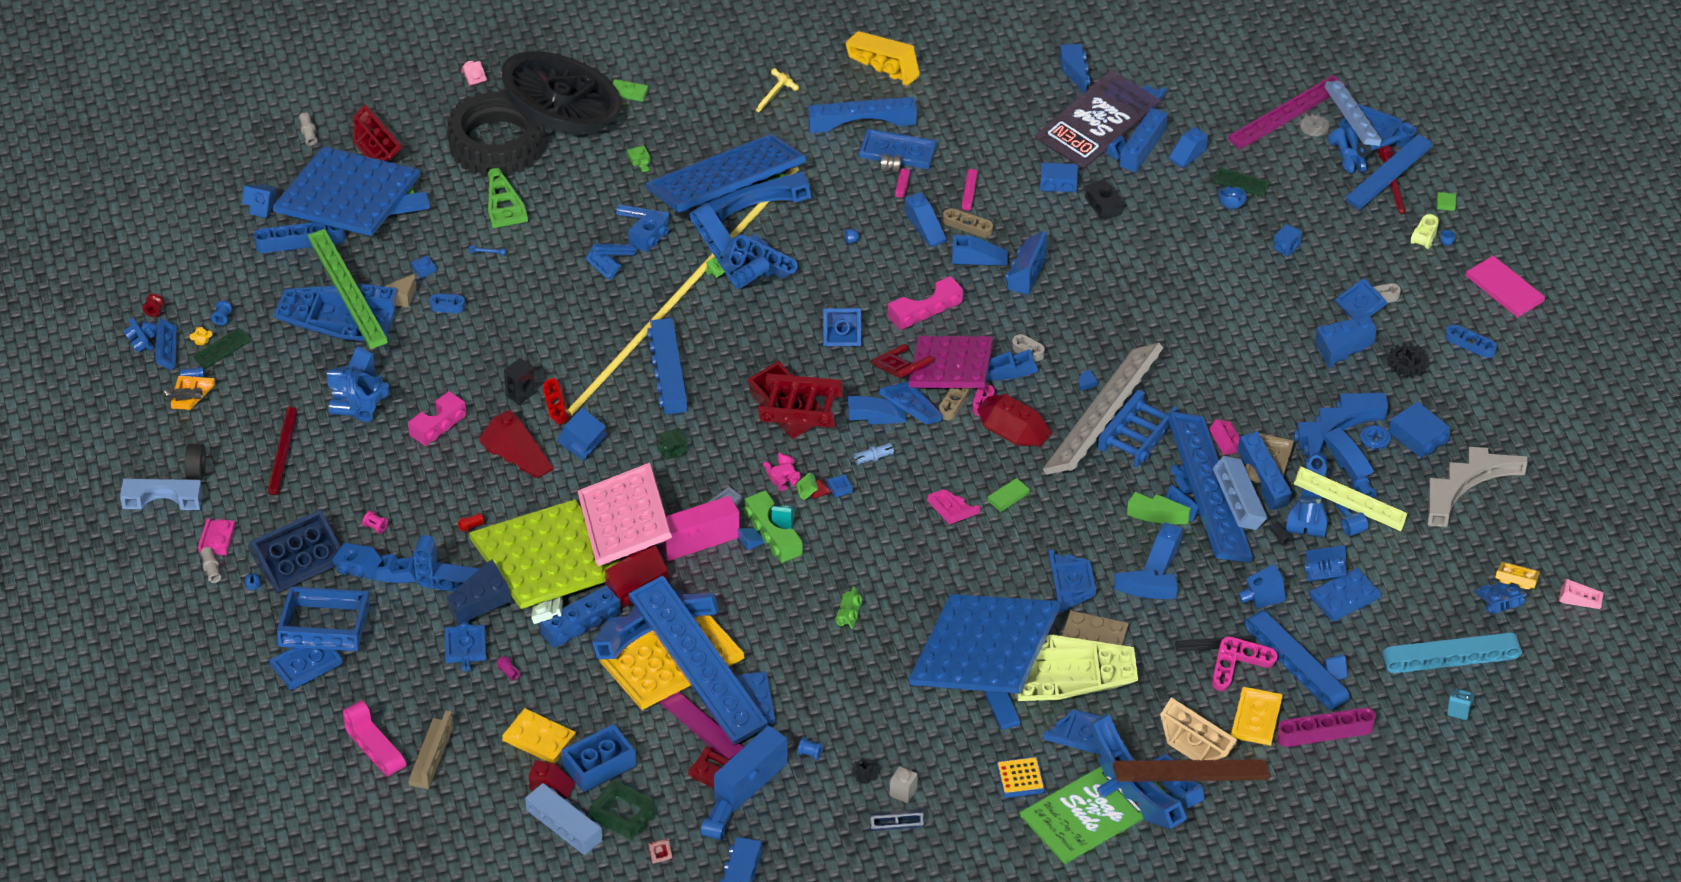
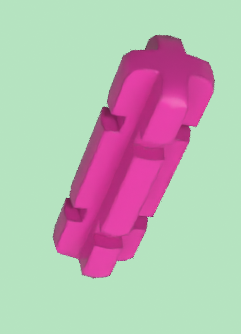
M902 168L900 170L895 191L897 198L905 197L910 176L909 169Z

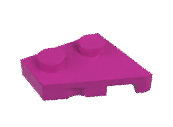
M944 489L929 494L927 501L949 525L980 513L978 505L972 507L965 503V499L955 496Z

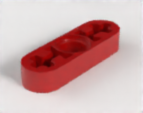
M550 378L544 383L543 391L549 416L555 424L560 425L568 420L569 412L562 385L557 379ZM560 398L556 404H552L555 399Z

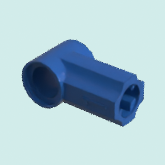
M716 801L709 818L706 817L701 827L702 836L722 841L726 832L727 822L733 811V806L728 801Z

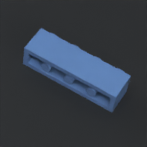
M1223 456L1213 467V471L1238 527L1257 530L1267 519V516L1242 460Z
M543 783L525 797L526 810L583 855H586L602 841L601 826L596 821L590 820L583 811L573 807L569 800L560 797L553 788H549Z

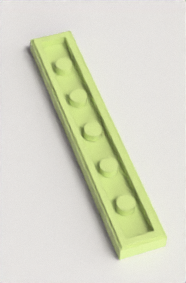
M1301 466L1298 469L1294 481L1295 485L1358 513L1362 512L1365 516L1399 531L1402 530L1407 516L1406 512Z

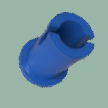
M197 366V368L180 369V376L205 378L204 367Z

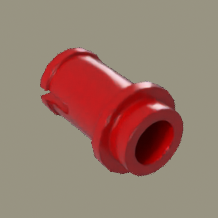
M477 513L468 518L462 517L458 521L460 531L469 532V529L484 525L483 516L481 513Z

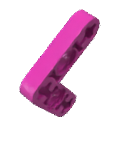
M1225 637L1222 639L1218 649L1212 677L1213 688L1217 691L1228 689L1236 660L1270 668L1277 659L1276 651L1259 644L1233 637ZM1227 644L1231 645V650L1227 649ZM1246 648L1250 649L1253 655L1247 656L1243 653V650ZM1265 655H1269V661L1266 660ZM1220 661H1228L1230 663V667H1222ZM1221 674H1225L1223 678V684H1221L1219 680Z

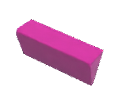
M1216 419L1209 430L1223 455L1238 452L1237 446L1240 437L1230 421Z

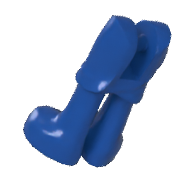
M1349 127L1346 133L1344 128L1332 131L1328 135V141L1332 146H1339L1342 165L1348 174L1354 172V165L1357 166L1359 173L1366 172V160L1364 157H1360L1356 150L1360 138L1354 129Z

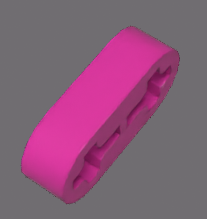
M986 384L985 388L977 389L972 409L973 413L979 416L977 408L988 396H994V388L989 384Z

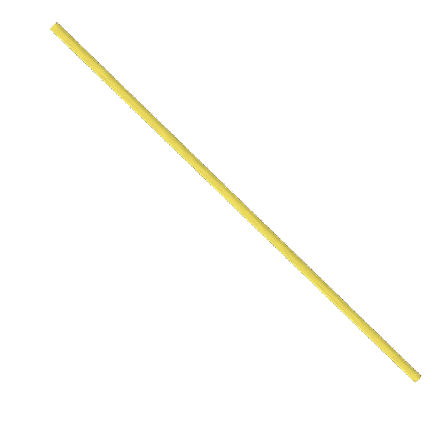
M791 168L785 176L797 173L799 168ZM770 201L758 203L730 233L731 238L733 239L738 236ZM713 253L651 320L662 319L704 274L708 266L706 262L715 257ZM650 321L568 409L569 416L574 415L648 334L647 328H651Z

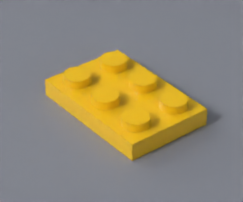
M1243 687L1231 736L1235 739L1271 746L1283 694Z
M525 708L502 735L504 742L551 764H555L562 756L561 750L569 747L576 738V732Z

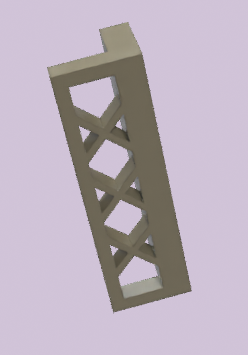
M445 711L442 720L433 718L408 780L409 786L429 789L453 729L451 711Z

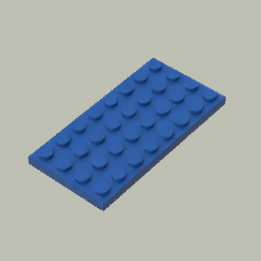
M771 133L645 184L648 191L674 210L685 212L688 208L702 205L711 199H718L721 195L735 192L743 186H750L752 183L765 180L771 175L783 173L786 169L798 167L801 163L806 162L804 154Z

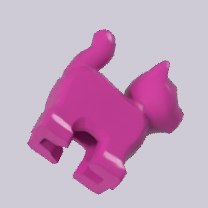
M780 452L778 453L779 466L772 468L769 462H764L763 466L766 468L771 482L777 486L779 491H784L788 489L784 485L786 481H789L792 486H796L801 476L799 472L795 471L793 466L794 458L782 455Z

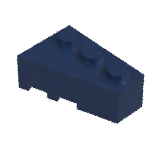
M493 559L447 597L449 612L457 625L511 601L509 586Z

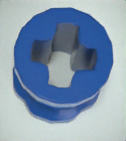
M218 301L216 303V310L211 315V320L217 325H225L228 321L227 316L232 311L231 304L227 301Z
M1363 476L1354 481L1352 486L1355 491L1371 498L1376 497L1377 492L1370 486L1367 477Z
M803 737L798 747V754H806L814 757L815 760H819L824 744L821 742L815 743Z

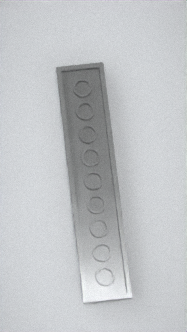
M1160 343L1132 349L1044 466L1043 470L1046 475L1058 474L1066 470L1071 471L1078 466L1079 460L1087 454L1088 448L1096 442L1097 436L1105 430L1106 424L1114 418V413L1122 407L1123 401L1132 393V389L1141 381V377L1150 369L1153 361L1159 357L1158 354L1163 349Z

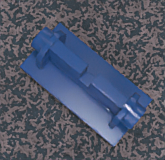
M1174 485L1170 486L1166 498L1191 508L1190 521L1193 522L1196 515H1201L1198 504L1184 494L1180 488L1177 489Z

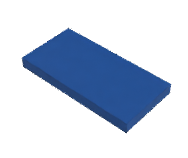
M867 129L859 152V158L881 161L882 154H889L892 157L894 155H901V165L929 169L937 147V141Z

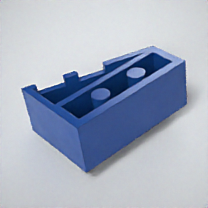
M1367 315L1317 327L1315 344L1328 368L1333 367L1334 363L1339 360H1346L1348 355L1354 352L1358 353L1374 344L1376 326L1371 317Z

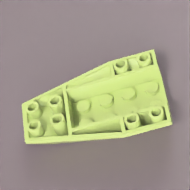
M1047 635L1021 693H1015L1016 699L1018 701L1058 700L1106 691L1138 681L1134 647Z

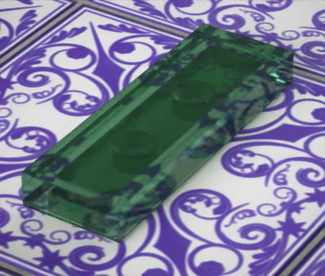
M1221 167L1218 168L1213 178L1214 184L1224 187L1229 186L1230 188H1241L1245 193L1262 198L1265 197L1270 187L1269 181Z
M238 327L196 353L194 360L204 369H207L250 343V337Z

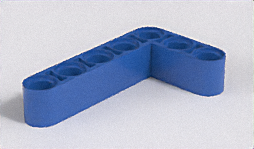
M705 203L690 213V219L722 267V258L727 243L732 238L712 207ZM759 256L750 263L744 261V264L734 271L729 272L724 268L723 270L732 284L740 289L768 271L770 266L763 256Z
M317 222L258 229L254 233L256 250L261 253L312 247L308 234L322 229L326 230L333 244H339L345 240V229Z
M422 535L418 538L413 556L416 581L420 586L454 592L479 570L478 568L438 563L435 540L427 535Z

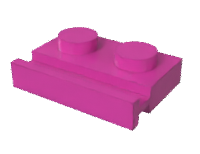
M207 518L198 545V551L201 553L203 548L210 547L213 549V554L227 555L235 530V521L220 519L212 521L210 518Z

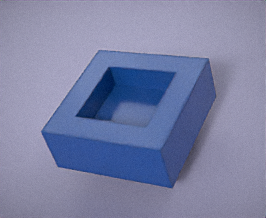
M428 256L411 262V267L419 278L437 272L435 264Z
M845 474L827 479V486L835 498L853 492V487Z

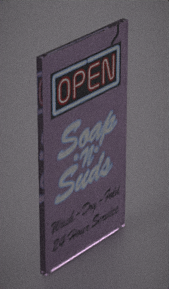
M1111 70L1037 133L1035 139L1072 163L1078 164V167L1084 170L1107 150L1108 144L1127 133L1147 115L1151 108L1158 106L1161 100L1119 73Z

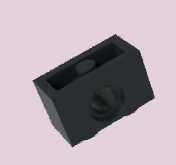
M1105 179L1086 185L1085 199L1102 221L1122 214L1123 199L1117 195L1113 186L1109 185Z
M519 358L504 369L505 391L508 398L520 405L535 394L534 368L529 362Z

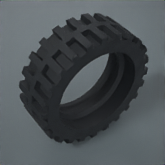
M491 89L487 90V93L482 94L477 92L474 97L467 96L464 98L465 102H458L456 110H451L447 121L450 153L452 157L454 156V161L457 164L461 163V168L464 170L469 168L472 174L482 173L483 177H488V172L491 169L499 168L502 174L511 176L512 172L517 171L520 173L524 171V167L530 168L533 166V160L538 161L540 153L544 152V125L528 118L515 108L507 98L504 89H499V92H492ZM490 122H509L525 130V133L516 140L499 145L479 143L467 136L476 127Z

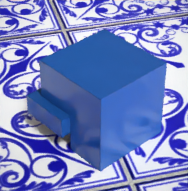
M582 407L564 426L557 442L584 461L606 437L607 433L604 432L606 426Z

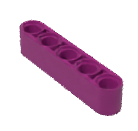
M1359 708L1284 720L1279 723L1277 741L1281 746L1290 747L1367 735L1374 730L1376 713L1370 708Z

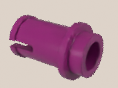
M502 656L497 660V668L502 670L511 681L516 680L520 676L521 672L511 663L509 657Z

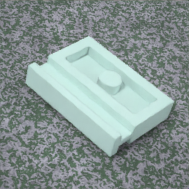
M562 596L533 605L532 620L534 624L552 619L553 615L556 614L562 616Z

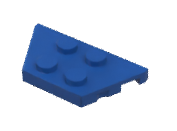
M1054 550L1048 551L1056 598L1061 606L1059 612H1063L1096 595L1090 560L1076 558L1069 554H1066L1064 557L1055 554Z
M1073 709L1065 718L1056 722L1052 730L1044 732L1043 740L1101 755L1089 724L1100 716Z

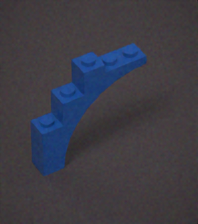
M1386 393L1340 394L1339 401H1336V408H1319V414L1315 416V422H1298L1297 430H1294V442H1298V449H1303L1304 456H1307L1305 458V469L1307 468L1310 456L1316 452L1322 453L1327 443L1322 435L1338 427L1344 431L1358 424L1386 420L1388 410ZM1319 458L1312 460L1314 466L1319 467Z
M681 590L675 591L692 617L715 615L719 611L714 593L682 594ZM636 607L633 608L629 616L610 617L592 642L597 659H616L628 645L652 631Z
M1104 714L1089 724L1101 757L1098 759L1104 775L1116 779L1112 767L1114 761H1134V759L1124 746L1111 716ZM1152 781L1119 782L1124 798L1138 802L1145 821L1171 829L1187 820L1181 801L1163 792Z

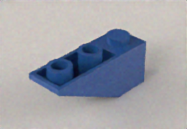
M1082 44L1060 45L1061 70L1083 93H1086V87L1090 85V77L1086 75L1088 73V64L1084 63L1086 62V51H1082Z
M953 235L952 264L1008 265V250L974 236Z

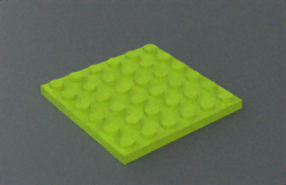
M575 499L469 532V539L485 561L488 563L493 559L509 586L510 595L520 609L605 582V570L622 561L619 558L598 566L583 510Z

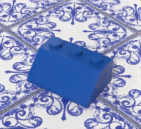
M1046 231L1026 239L1023 246L1019 247L1017 259H1013L1011 271H1008L1006 274L1008 290L1029 295L1046 259Z

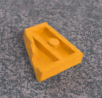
M178 376L175 389L191 388L193 390V388H201L203 398L215 386V379ZM191 397L189 400H176V398H173L171 408L191 410L201 399Z

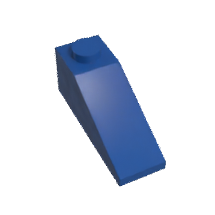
M922 192L906 197L905 214L930 248L947 242L936 215Z
M1164 522L1156 537L1144 570H1154L1155 575H1165L1181 546L1183 528Z

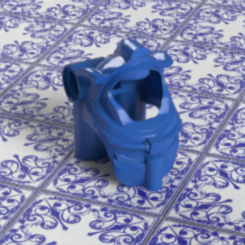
M355 366L328 370V386L333 389V399L329 403V413L354 416L363 422L371 421L376 404L389 395V384L383 383L382 375H378L377 378L372 377L367 373H363Z

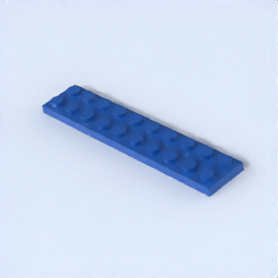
M1170 411L1168 421L1194 497L1199 506L1198 508L1215 558L1250 563L1253 556L1243 527H1238L1213 471V467L1218 463L1219 459L1204 416Z
M664 576L629 593V598L733 746L768 726L765 717Z

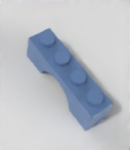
M123 479L120 499L122 509H143L148 502L154 499L167 498L175 501L179 505L180 510H200L203 491L201 480Z

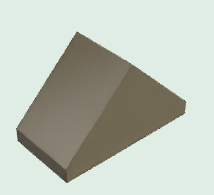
M414 274L385 286L397 288V306H410L416 292Z

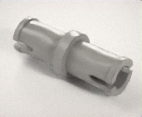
M301 113L299 115L301 132L304 134L306 144L313 146L317 143L315 126L311 122L309 113Z
M205 547L201 550V556L204 561L203 568L207 571L208 580L211 583H216L221 579L218 570L219 563L214 557L213 549Z

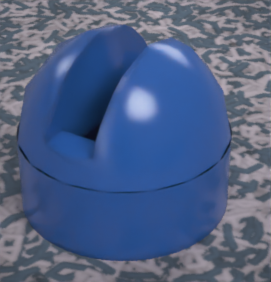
M845 229L846 243H855L859 237L858 231L855 229Z
M1450 230L1442 231L1440 235L1441 243L1445 246L1453 244L1455 233Z
M256 573L248 574L245 577V587L248 590H256L261 586L260 577Z

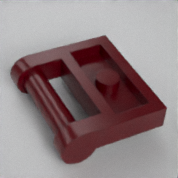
M706 746L701 756L688 770V776L714 789V774L721 768L708 762V760L712 759L725 765L730 759Z

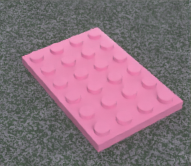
M650 463L578 490L598 566L672 538Z

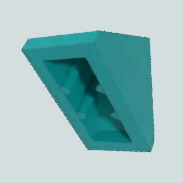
M779 504L772 506V524L781 529H792L796 506Z

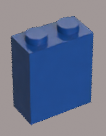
M1416 402L1390 420L1389 433L1420 458H1423L1448 442L1450 427L1422 404Z

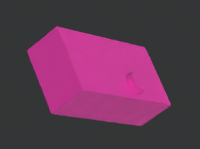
M727 496L666 516L672 538L658 543V546L666 560L670 561L737 539L739 511L731 497Z

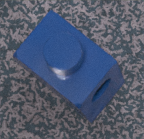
M1275 564L1246 579L1247 589L1238 592L1242 604L1252 600L1255 608L1258 609L1286 601L1283 577Z

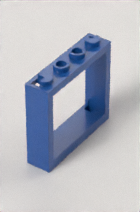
M290 587L277 629L278 646L358 651L370 607L369 591ZM296 606L359 610L354 630L290 626Z

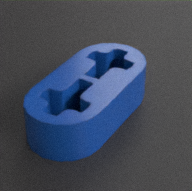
M434 294L430 297V308L434 312L460 313L465 309V300L461 295Z

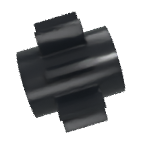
M863 758L854 762L852 775L856 776L857 782L867 784L871 780H875L878 767L873 766L874 760Z

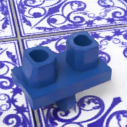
M134 318L128 320L131 326L123 332L132 341L131 344L138 353L146 347L149 351L153 350L154 347L148 337L152 338L155 336L156 325L153 322H143L142 327H140Z

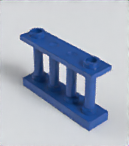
M1140 390L1136 391L1099 435L1098 449L1103 452L1109 446H1115L1134 455V467L1136 468L1147 460L1149 453L1171 428L1168 414L1145 404V392ZM1174 406L1171 411L1177 412V407ZM1139 411H1144L1162 419V422L1156 425L1136 416ZM1133 422L1152 431V434L1146 437L1126 426ZM1119 434H1124L1143 443V445L1137 449L1116 438Z

